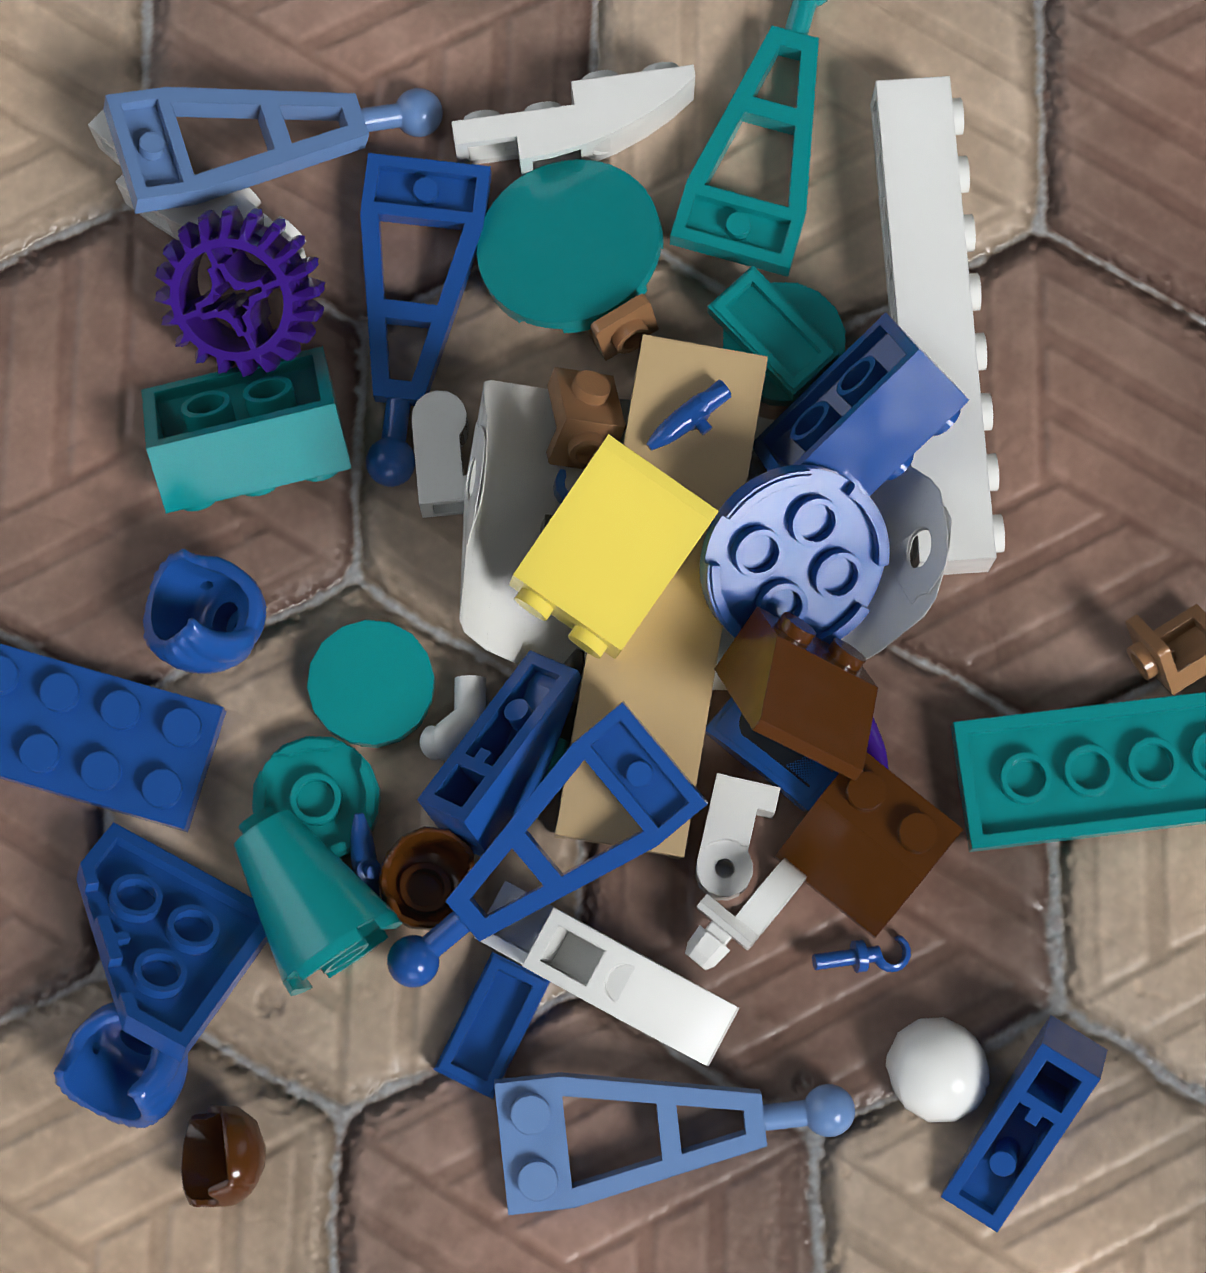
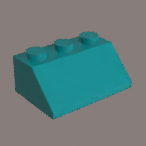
M323 346L301 351L292 361H286L281 358L279 367L275 371L268 373L258 365L257 370L251 376L243 377L239 368L234 367L227 373L218 374L217 371L141 390L146 450L166 513L179 510L199 511L208 508L216 501L241 495L261 496L273 491L278 486L303 480L311 482L323 481L333 477L337 472L352 469Z

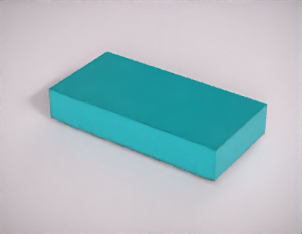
M753 265L707 306V313L746 353L768 356L765 373L792 400L838 359L839 352Z

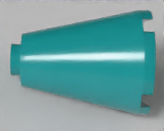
M267 806L246 818L238 826L242 836L236 840L234 847L281 980L291 996L301 994L313 988L307 978L321 969L324 974H327L328 978L333 977L389 938L384 929H398L402 925L395 911L289 809L275 813L272 806Z

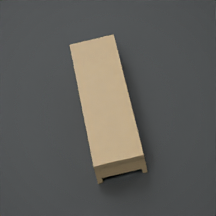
M643 334L623 444L719 510L725 501L748 480L768 356ZM719 379L726 384L731 392V398L710 414L707 421L712 426V429L708 433L702 435L698 429H695L666 446L652 451L647 447L646 443L657 427L694 395L704 392ZM708 528L617 658L614 659L604 652L601 658L598 659L586 652L570 743L571 746L573 742L624 701L695 787L715 676L714 668L717 664L723 626L714 617L706 603L700 582V556ZM584 760L563 785L554 837L613 846L641 831L642 828ZM690 819L657 847L647 852L666 855L668 858L674 859L684 858Z

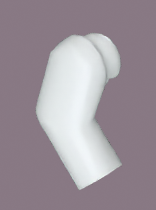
M465 675L454 678V711L442 719L436 726H427L420 736V748L427 758L431 760L441 759L446 762L486 709V677Z

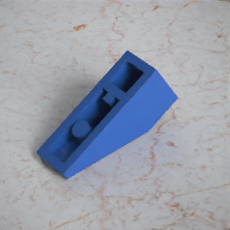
M529 650L418 797L417 801L436 826L451 830L470 845L474 854L480 857L484 854L545 778L582 679L578 670Z
M1050 1015L1012 1073L942 1191L941 1198L998 1232L1100 1081L1108 1050Z

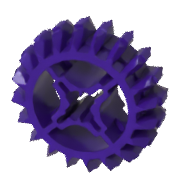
M237 205L228 206L223 210L221 218L214 210H208L198 217V225L194 222H187L178 230L179 240L173 239L164 247L163 255L168 261L163 262L157 267L155 277L167 285L161 287L156 292L154 301L169 305L172 308L162 317L161 325H178L182 330V333L176 338L175 347H183L190 342L198 347L195 353V364L204 363L212 355L216 357L218 374L227 373L235 362L243 377L251 376L257 370L258 365L268 373L275 371L279 367L281 358L286 361L295 359L301 352L300 343H309L316 334V328L311 322H316L320 319L324 312V306L313 298L319 297L323 293L325 282L310 278L308 274L318 267L319 258L310 256L301 258L298 251L305 244V236L298 235L290 241L283 237L282 233L286 227L285 219L278 218L269 227L264 226L262 208L252 209L245 219H243ZM244 251L256 256L266 265L254 263L247 257ZM206 252L212 265L207 269L212 286L206 294L201 295L198 287V269L202 256ZM230 287L234 290L245 289V291L258 287L250 296L246 293L236 294L235 292L222 296ZM280 287L283 295V315L279 327L273 330L268 319L272 313L268 303V296L276 288ZM216 318L224 319L231 324L234 330L225 326Z

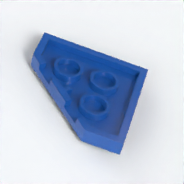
M113 822L81 861L76 878L122 1030L181 1063L268 940L252 897Z

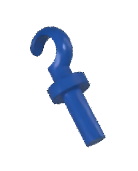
M895 936L894 939L901 945L902 957L896 964H890L883 958L879 945L867 947L864 940L851 941L850 949L813 954L812 964L814 970L852 965L854 971L860 973L867 972L869 963L874 962L880 969L886 972H897L908 964L911 958V948L903 936Z

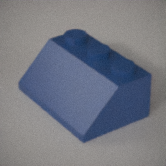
M885 312L754 440L753 449L767 471L789 465L824 467L845 476L870 497L886 480L896 479L903 474L912 463L914 453L932 436H938L946 432L957 421L960 409L969 399Z

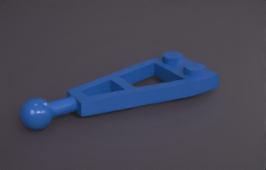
M368 153L360 218L372 390L375 402L386 403L382 436L367 452L366 469L370 477L380 485L387 487L399 486L408 481L415 470V454L406 442L410 408L415 406L418 399L430 392L477 255V245L484 228L485 215L488 208L492 176L491 166ZM381 221L462 230L437 305L385 299ZM387 324L429 329L412 381L390 378Z
M624 701L621 702L572 743L445 901L453 912L423 937L408 935L400 938L392 945L387 957L390 975L396 982L405 987L416 988L426 985L437 974L440 962L439 957L467 933L471 932L480 942L657 847L708 805V801ZM585 760L642 830L562 873L527 829ZM513 849L542 885L486 914L472 896L509 851Z

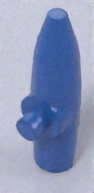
M719 379L704 392L698 393L686 401L657 427L647 441V447L651 451L658 449L695 429H698L702 435L708 433L712 429V426L707 421L710 414L731 398V392L726 384Z
M355 813L350 835L352 871L380 897V863L377 861L373 835L364 813Z

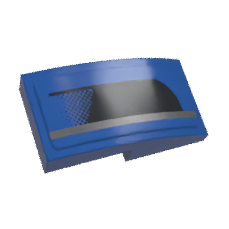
M732 697L729 698L706 726L705 733L750 772L756 771L771 785L780 787V792L803 812L811 809L839 774L753 731Z

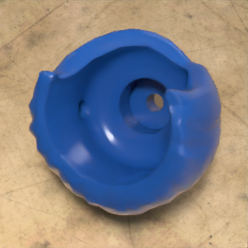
M181 549L169 554L166 561L160 563L159 570L154 572L143 616V637L148 648L158 658L177 669L198 674L223 672L239 665L250 655L264 629L267 613L266 602L257 582L235 564L220 557L199 555L186 549Z
M112 1002L93 1012L73 1032L64 1055L55 1068V1083L60 1087L61 1092L68 1096L69 1100L91 1110L98 1116L105 1117L116 1124H124L129 1128H147L166 1116L175 1104L186 1080L189 1060L187 1054L180 1063L124 1032L115 1004Z

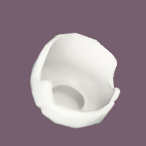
M944 1017L918 1019L899 1031L886 1057V1068L896 1097L906 1110L927 1122H956L978 1108L986 1096V1087L990 1084L988 1062L985 1051L978 1040L965 1027Z

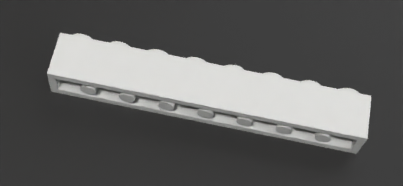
M950 76L878 80L875 82L870 108L889 316L969 399L960 409L957 421L946 432L938 436H932L914 453L910 466L934 481L941 490L943 504L952 518L950 549L943 575L988 572L997 558L996 553L1004 552L1005 527L1001 514L992 515L990 491H998L999 466L996 453H986L984 431L992 430L993 405L991 394L981 393L979 371L986 370L987 343L985 334L975 333L973 311H980L981 282L978 273L969 274L967 252L975 250L976 231L973 214L963 215L961 193H968L970 188L968 157L966 155L958 156L956 135H963L964 132L963 101L961 97L952 98ZM928 530L918 533L911 545L913 568L922 566L930 554L931 535Z

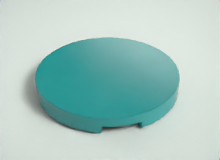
M564 160L541 166L526 173L501 192L485 215L484 228L477 245V261L480 274L489 294L499 308L518 323L524 321L538 327L562 329L564 333H577L590 330V326L594 321L634 297L647 292L646 285L658 264L661 249H663L664 238L660 219L650 195L630 174L615 166L599 161Z

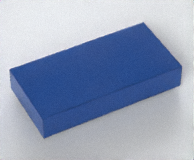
M492 952L434 1070L482 1095L494 1099V1079H503L551 982Z

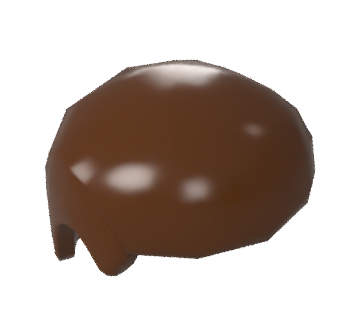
M424 826L401 836L386 852L380 866L379 887L382 900L395 911L404 926L410 929L430 931L453 912L445 901L474 866L475 854L470 845L449 829Z
M210 1105L207 1111L209 1113L195 1114L191 1116L188 1122L181 1162L183 1192L189 1205L193 1207L233 1206L247 1198L258 1184L265 1168L266 1145L257 1120L240 1107Z

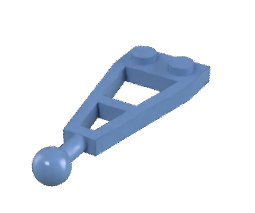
M161 87L105 95L103 108L135 214L198 205L366 148L369 132L400 128L407 135L425 137L432 134L439 127L443 117L440 100L434 93L424 88L407 90L394 104L360 108L356 93ZM176 117L257 119L268 151L194 175ZM284 120L338 121L340 128L292 143Z
M564 1072L494 1079L508 1215L576 1208L767 1147L766 1131L808 1126L814 1133L820 1136L835 1137L848 1130L855 1117V1105L852 1097L845 1089L834 1084H823L815 1087L808 1093L805 1100L763 1104L760 1089ZM562 1096L656 1104L661 1155L572 1183ZM677 1105L742 1110L744 1129L681 1149Z

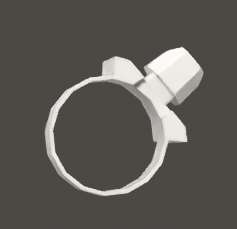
M784 858L755 891L736 917L710 895L706 894L697 905V910L711 920V922L705 929L699 925L687 942L685 954L706 971L715 967L730 952L726 945L731 939H734L748 951L808 876Z

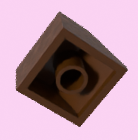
M757 606L714 670L753 731L856 781L864 769L878 686L863 667L866 658L856 648L841 639L834 638L829 644L815 637L816 632L810 625L789 612H783L779 618Z
M866 753L864 769L858 779L854 781L839 773L774 858L779 862L786 858L808 876L804 881L875 939L964 829L869 753Z

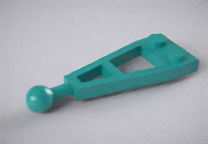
M793 0L785 28L771 26L687 179L670 234V245L749 267L753 265L757 269L778 275L789 276L807 211L819 38L810 36L808 33L816 7L823 5L828 0ZM778 56L799 61L796 108L756 97ZM742 122L793 135L787 207L709 186Z

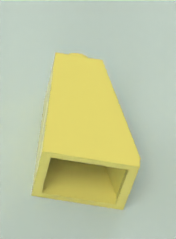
M608 434L512 575L509 586L518 591L514 600L530 614L543 621H546L552 615L571 628L572 631L569 633L568 638L593 657L600 659L605 652L616 659L719 511Z

